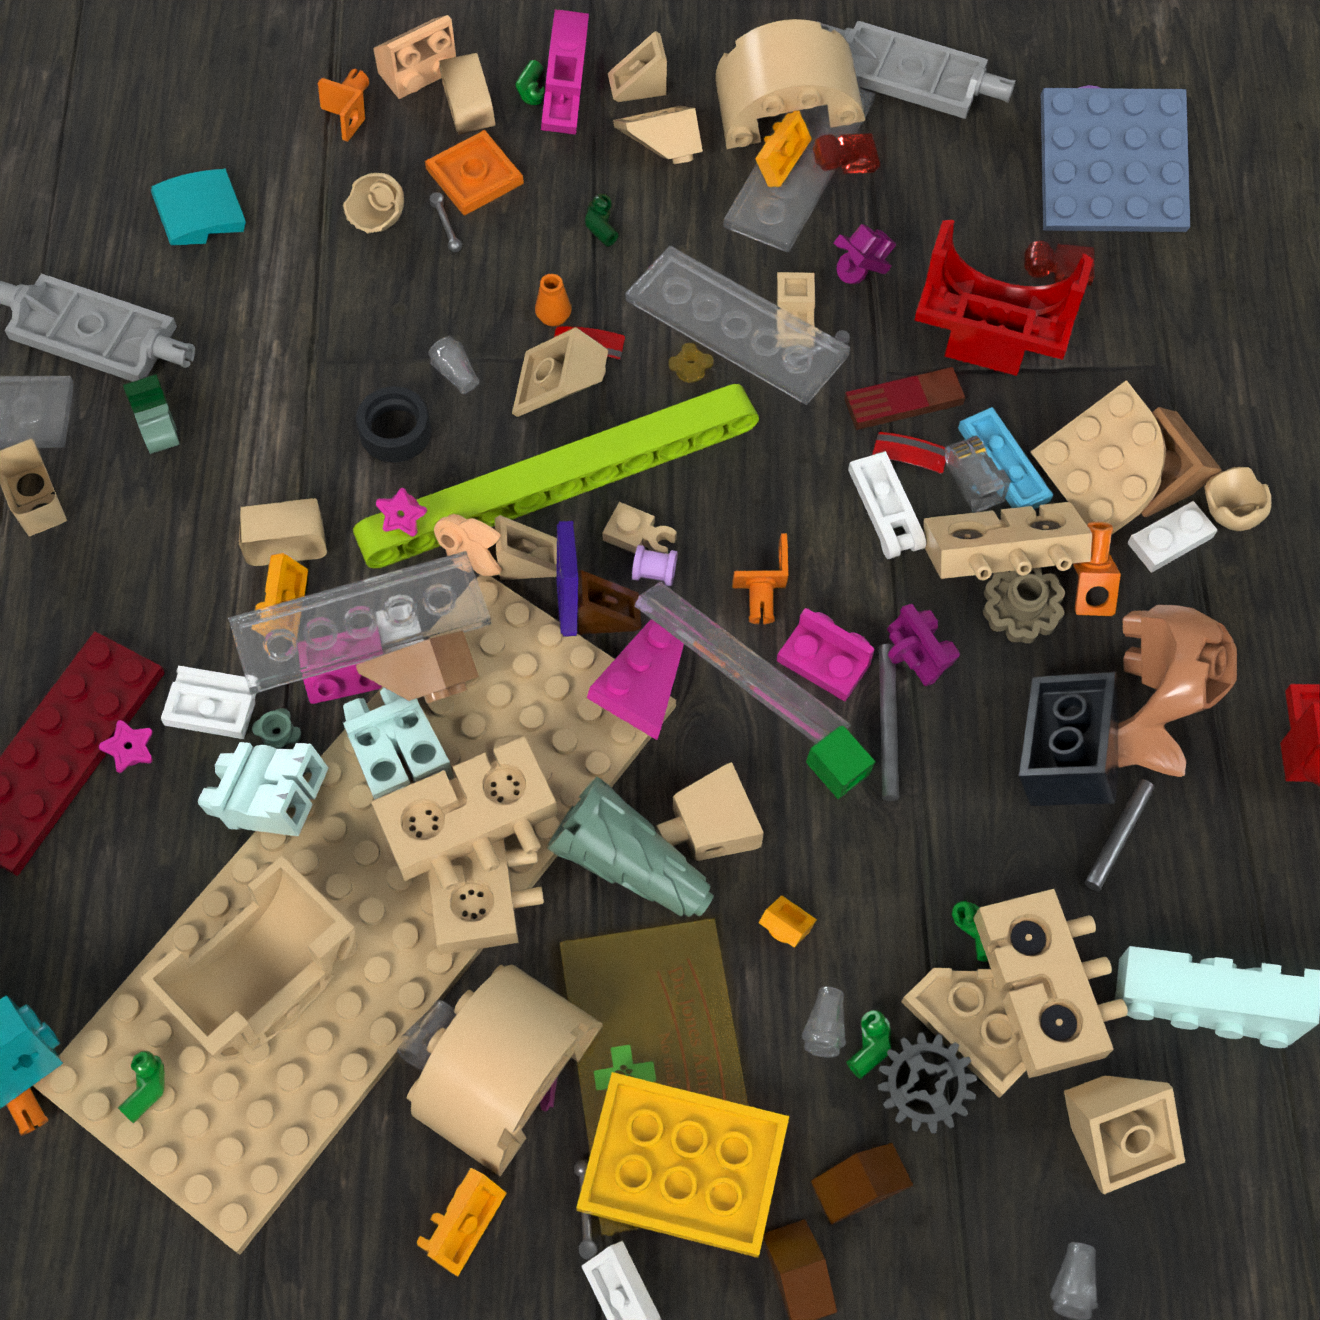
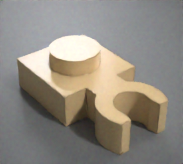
M619 502L602 532L603 541L632 553H636L638 545H643L649 548V551L668 554V548L659 545L658 542L667 540L675 543L677 532L668 526L653 527L655 516Z

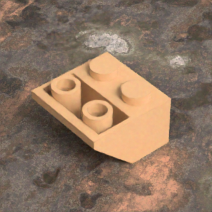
M448 15L434 18L373 48L378 74L398 99L417 92L421 88L441 79L439 60L456 57L452 19Z

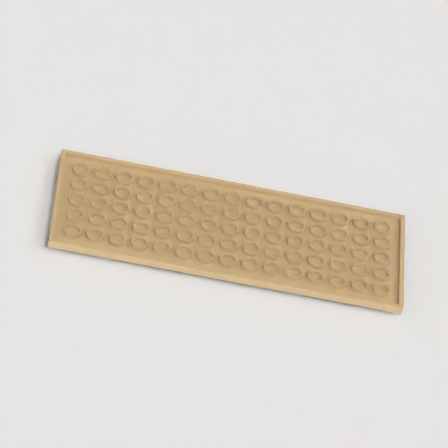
M480 574L422 640L463 630L479 678L465 682L468 690L428 704L424 696L417 698L450 761L454 778L453 766L483 753L490 760L494 757L493 749L523 736L526 737L556 800L558 815L532 826L541 845L537 851L538 862L509 867L511 890L516 891L532 888L555 860L557 855L547 849L548 843L567 812L580 800L579 796L595 777H598L612 788L652 737L587 699L590 686L615 660L613 657L578 634L577 636L563 637V634L560 633L559 621L493 577ZM383 686L367 703L370 711L385 705L380 694ZM671 696L663 722L676 707V700ZM345 729L321 756L329 768L316 798L309 799L312 802V807L299 836L255 831L59 1055L63 1064L33 1085L239 1255H241L484 949L440 955L436 945L428 871L404 881L373 809L371 801L374 798ZM401 753L397 754L410 784H413L412 776ZM307 772L303 776L307 782L310 781L312 773ZM293 807L287 808L286 813L292 819L296 809ZM516 833L505 837L506 850L522 848ZM282 855L355 927L354 942L347 958L341 960L337 957L332 964V972L335 976L294 1021L255 1050L251 1051L245 1045L236 1049L240 1053L236 1059L219 1061L198 1042L142 983L140 978L145 974L146 967L153 959L161 954L170 953L175 947L187 960L190 951L198 942L205 938L211 939L224 927V922L234 911L239 908L245 909L253 902L247 886L251 882L252 876L262 865L268 862L273 863ZM142 1051H149L153 1055L160 1057L164 1064L165 1089L163 1095L133 1124L118 1107L136 1090V1073L131 1069V1062L134 1056Z

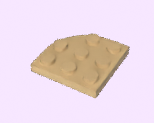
M1126 380L1033 449L1031 453L1066 500L1071 502L1086 525L1090 522H1105L1112 525V534H1114L1137 517L1154 498L1162 482L1161 476L1164 469L1166 446L1162 430L1156 418Z

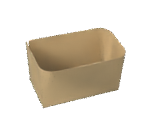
M472 53L439 60L444 90L458 135L496 126L493 106L478 54Z
M32 438L0 451V485L11 512L28 536L35 535L67 521L56 492L55 495L51 494L55 491L44 463L41 461L40 453L38 454L39 451L36 449L35 441L33 442ZM30 473L40 475L44 480V487L38 494L23 496L17 491V483L21 477ZM47 503L45 506L32 510L38 504Z
M316 498L240 507L239 546L247 564L252 566L269 565L271 555L285 553L295 561L319 559L327 554L323 518Z

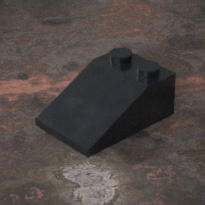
M1116 672L1033 677L1019 773L1030 805L1115 803L1119 770Z

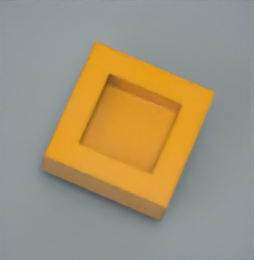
M781 895L765 910L759 924L767 928L775 939L788 943L795 948L809 934L817 919Z

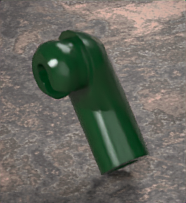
M600 193L594 196L593 201L587 207L585 225L606 247H609L617 241L619 234L608 224L609 209L612 206V201L610 197Z

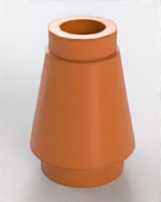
M547 274L540 280L535 313L544 324L559 326L570 316L572 306L561 277L556 274Z

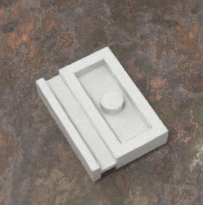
M178 665V675L176 681L172 683L161 716L163 724L170 727L244 739L256 703L255 696L261 687L258 679Z

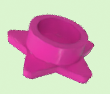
M400 488L391 499L376 500V506L385 515L384 531L401 529L410 536L417 534L416 520L425 515L427 508L419 505L417 500L407 494L404 488ZM398 511H403L404 516H400Z
M119 720L116 724L115 735L101 742L99 750L113 756L116 771L119 773L123 772L128 766L136 765L139 762L151 763L153 759L146 745L153 731L150 728L133 730L124 721ZM126 743H131L132 748L125 749L124 745Z

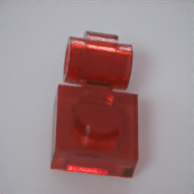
M872 133L841 134L837 139L835 135L827 134L820 136L814 142L813 153L817 165L821 166L823 171L834 170L842 166L843 174L872 173L880 167Z
M1035 241L1024 252V268L1030 276L1035 278H1042L1050 272H1055V283H1058L1068 278L1074 272L1082 254H1086L1093 259L1087 285L1091 286L1095 277L1094 247L1058 244L1054 254L1053 249L1047 242Z

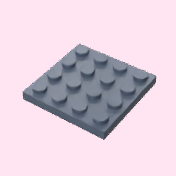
M1043 88L1041 92L1043 231L1186 232L1190 228L1186 89Z

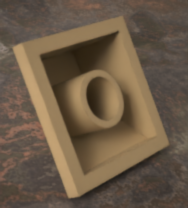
M675 106L613 120L616 129L657 155L666 159H672L673 164L694 160L693 154L703 152L695 108Z
M575 327L527 350L512 414L519 417L602 382L606 372L605 365L608 349Z
M1102 1076L1064 1091L1071 1129L1096 1184L1103 1194L1185 1163L1173 1087L1169 1083Z

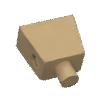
M732 762L677 792L673 796V811L676 818L656 825L657 833L672 846L686 841L694 860L697 861L758 849L762 845L764 834Z

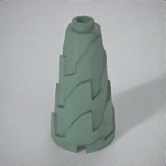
M595 777L580 794V800L574 807L572 806L549 841L547 849L559 857L573 861L611 884L617 882L652 902L656 901L681 917L683 914L690 917L693 913L701 916L714 897L709 892L711 886L706 882V877L690 865L676 848L656 833L654 826L628 805L606 782Z

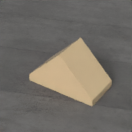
M653 32L607 73L613 99L617 102L666 95L667 59L660 33Z
M501 515L495 518V530L501 534L500 539L496 542L497 562L502 568V572L499 574L500 580L556 577L557 538Z

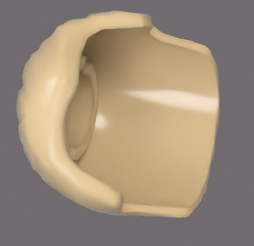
M370 173L358 178L352 184L350 196L343 204L345 215L347 216L346 219L355 225L356 229H361L366 233L385 231L394 225L402 214L404 193L401 185L392 176L385 173Z
M1233 467L1210 477V480L1204 486L1211 515L1216 522L1230 530L1244 531L1252 529L1267 518L1270 513L1272 502L1269 487L1267 484H1261L1249 467Z

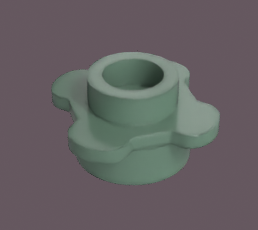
M284 708L267 712L259 720L255 721L252 726L254 735L262 739L263 745L280 749L288 743H297L301 739L300 729L293 726L290 721L291 714ZM275 729L281 730L279 734H273V731Z

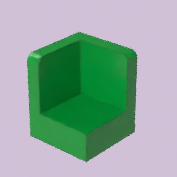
M839 726L810 748L806 763L835 797L839 799L870 775L875 760L844 726Z

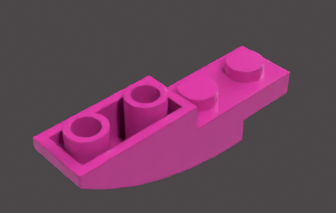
M555 9L541 130L576 135L589 18L587 13Z

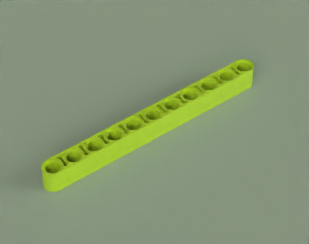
M740 384L728 385L419 498L417 502L419 505L426 507L427 512L416 520L417 534L415 536H410L401 529L384 531L385 515L382 512L357 523L353 528V534L366 565L373 569L386 567L441 546L435 537L434 526L443 517L457 514L466 520L473 518L493 527L495 526V518L499 515L512 520L741 435L751 430L758 423L759 416L743 386ZM399 510L398 514L404 516V512Z

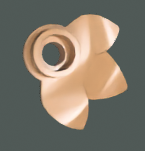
M457 514L443 517L435 524L434 534L436 539L446 549L448 559L459 571L468 576L473 571L483 576L499 575L502 572V568L488 550L501 537V534L479 520L473 518L466 520Z

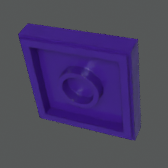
M559 521V524H557L556 584L560 633L563 634V637L577 636L578 569L573 521Z

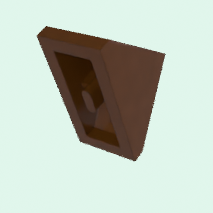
M583 570L578 571L579 635L632 632L641 629L639 593Z
M893 1143L856 1153L810 1181L830 1225L913 1186Z
M804 1219L764 1233L763 1242L789 1320H818L837 1313L826 1260L806 1220Z

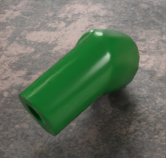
M536 60L528 62L515 84L524 103L532 106L540 104L545 96L544 86L540 89L538 86L539 82H537L544 68Z
M960 901L952 909L954 922L960 929L975 939L977 959L982 962H988L973 919L980 907L968 901Z
M877 1010L868 1011L862 1016L863 1048L846 1061L849 1069L859 1079H862L888 1056L887 1051L891 1049L889 1021Z
M142 1051L134 1056L131 1062V1069L136 1073V1090L118 1107L133 1124L163 1095L165 1089L164 1064L160 1057L153 1055L149 1051Z

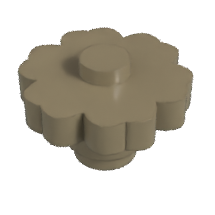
M1032 568L1030 573L1024 576L1019 575L1016 570L994 573L992 580L987 583L984 590V596L988 601L983 609V615L989 620V626L993 631L1005 630L1009 641L1033 643L1039 633L1042 635L1052 634L1057 624L1062 620L1065 612L1060 603L1064 598L1065 590L1059 585V580L1055 574L1047 573L1042 575L1041 568Z

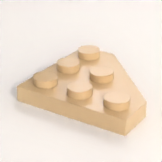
M933 968L903 997L902 1003L934 1035H942L943 1043L948 1048L955 1042L959 1044L956 1056L959 1059L970 1057L971 1063L967 1067L999 1098L1026 1071L1017 1045L1021 1039L1020 1034H1013L1002 1002L1010 990L999 993L991 969L952 971V968Z

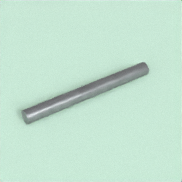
M882 644L879 646L882 799L886 801L899 799L896 665L891 662L887 655L894 646L892 644Z

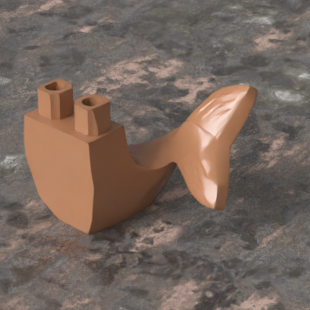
M1156 605L1149 611H1131L1123 618V633L1128 637L1141 638V648L1131 647L1125 652L1123 658L1124 671L1142 676V684L1157 690L1134 716L1118 723L1119 768L1137 764L1163 774L1182 777L1185 776L1186 768L1184 754L1179 744L1164 725L1211 708L1230 691L1237 680V648L1224 625L1194 608L1177 605Z

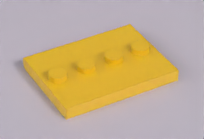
M612 1072L580 1192L577 1211L758 1258L789 1116Z

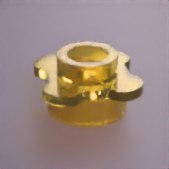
M685 343L682 345V351L676 357L669 359L670 370L676 371L677 376L681 380L690 383L702 379L706 369L713 366V357L710 354L700 352L693 343Z

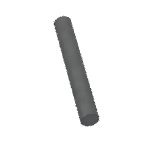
M1141 779L1135 787L1085 881V885L1094 891L1101 890L1155 788L1151 782Z

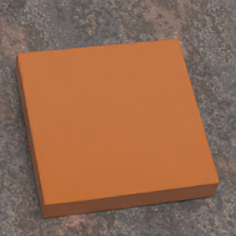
M485 130L425 161L426 170L463 216L524 184L523 175Z

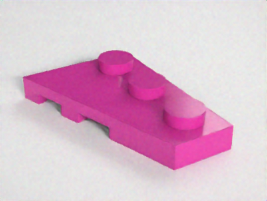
M651 619L590 686L587 699L657 740L686 638Z

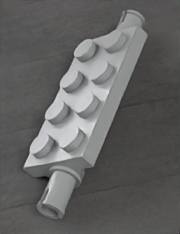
M857 21L854 29L847 27L846 30L819 22L822 29L830 32L835 29L849 44L859 87L966 119L974 97L978 96L979 93L1003 100L1006 103L1010 101L1016 80L987 73L988 59L861 21Z
M42 273L34 285L19 284L16 286L0 280V304L11 307L13 311L12 319L4 330L10 340L132 382L146 378L159 358L181 365L184 368L191 365L185 359L190 361L194 359L195 347L193 344L170 338L177 327L172 317Z

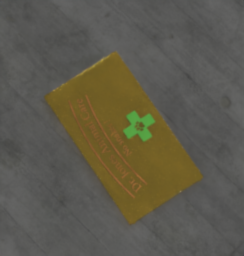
M715 918L560 942L568 1001L603 1024L579 1062H577L590 1154L612 1072L749 1106ZM599 1217L602 1236H612L615 1233L645 1229Z

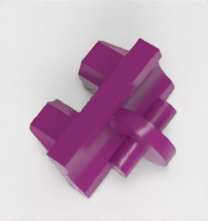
M864 224L858 227L851 238L840 234L833 244L849 252L842 255L837 263L839 278L845 283L857 284L865 279L868 270L886 274L892 265L885 258L897 244L883 231L876 229L874 232Z
M913 604L905 605L901 608L899 617L887 628L890 634L889 638L895 645L887 655L894 664L905 661L910 669H914L926 687L934 684L943 671L953 665L960 653L952 641L946 640L941 643L937 641L933 634L938 629V620L931 610L917 611Z

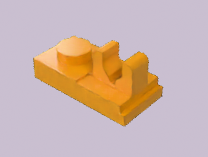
M800 111L787 113L782 122H776L772 126L774 134L765 136V145L755 158L768 187H781L812 140Z
M285 553L271 555L265 587V602L258 603L255 611L262 614L261 623L254 624L252 630L264 638L279 635L292 643L298 640L309 569Z
M470 1168L446 1208V1214L443 1216L439 1213H434L430 1220L438 1225L431 1239L427 1240L420 1236L417 1240V1245L428 1253V1257L458 1277L507 1193L487 1176Z

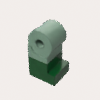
M157 375L124 384L125 393L149 453L153 454L180 445L176 433L177 428Z

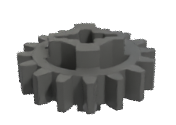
M922 1032L918 1033V1044L913 1046L905 1037L902 1038L903 1051L900 1054L891 1049L887 1051L893 1064L891 1067L880 1066L879 1071L888 1076V1082L879 1084L878 1090L890 1092L891 1097L883 1105L885 1109L897 1106L900 1111L896 1116V1122L900 1124L909 1117L912 1119V1131L918 1132L922 1123H928L931 1133L936 1134L937 1122L944 1121L945 1125L952 1129L954 1122L951 1116L955 1112L963 1117L968 1115V1111L962 1105L963 1100H975L976 1094L967 1090L966 1084L976 1082L977 1076L965 1074L964 1068L971 1063L970 1057H964L958 1060L955 1055L958 1052L959 1044L955 1042L948 1049L942 1047L943 1039L940 1034H937L933 1044L927 1043ZM920 1053H934L944 1057L948 1062L939 1066L925 1062ZM906 1061L911 1070L908 1083L897 1089L898 1072ZM926 1071L930 1077L936 1074L939 1076L945 1072L947 1073L941 1076L940 1080L935 1083L937 1091L935 1094L929 1095L926 1090L919 1092L916 1090L908 1094L915 1089L914 1086L920 1083L918 1074ZM958 1077V1092L954 1101L949 1106L944 1096L946 1085ZM915 1100L930 1104L935 1114H921L913 1111L906 1105Z

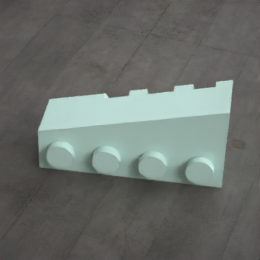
M1129 946L1119 958L1115 1000L1123 999L1128 1010L1127 1016L1134 1019L1152 1020L1154 1017L1171 1020L1172 1026L1181 1029L1192 1030L1200 1026L1214 1029L1215 1034L1220 1037L1240 1039L1243 1036L1260 1039V1044L1267 1047L1286 1048L1319 1024L1320 970L1305 969L1304 977L1281 974V965L1262 963L1261 968H1248L1245 970L1237 969L1233 959L1207 958L1201 960L1199 964L1192 963V956L1188 953Z

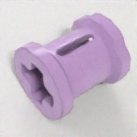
M638 545L634 557L632 580L638 581L643 577L664 581L666 586H672L678 552L671 550L667 554L645 550V546Z

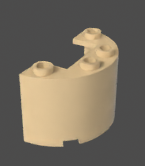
M792 19L776 21L757 27L735 41L736 47L729 54L724 53L717 66L716 87L727 149L760 143L761 138L757 122L759 118L810 109L816 106L827 104L830 128L865 121L849 44L835 29L832 32L822 29L819 22Z
M282 855L273 863L268 862L262 865L252 876L251 882L247 886L253 902L245 909L239 908L234 911L224 922V927L211 939L205 938L198 942L190 951L187 960L175 947L170 953L161 954L153 959L146 967L145 974L140 978L142 983L198 1042L219 1061L236 1059L240 1054L236 1049L245 1045L251 1051L255 1050L294 1021L335 976L332 972V964L337 957L341 960L346 959L354 942L355 927Z
M499 965L475 992L467 990L461 996L454 1009V1013L457 1015L447 1029L440 1028L430 1040L427 1051L431 1055L420 1077L413 1084L407 1095V1099L411 1101L413 1117L499 1177L526 1140V1136L521 1129L570 1058L579 1062L603 1026L600 1021L514 965Z

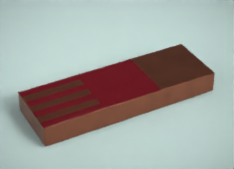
M953 367L848 391L845 393L844 400L855 429L859 430L964 404L965 395Z

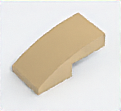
M777 272V349H814V273Z

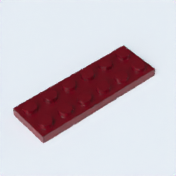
M96 631L93 632L0 756L1 868L15 876L20 874L107 754L99 750L100 743L115 735L116 724L119 720L124 721L127 725L165 674L162 666Z

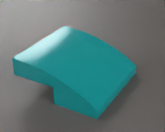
M226 169L184 174L160 182L151 188V193L170 245L206 244L208 234L244 232L246 221Z

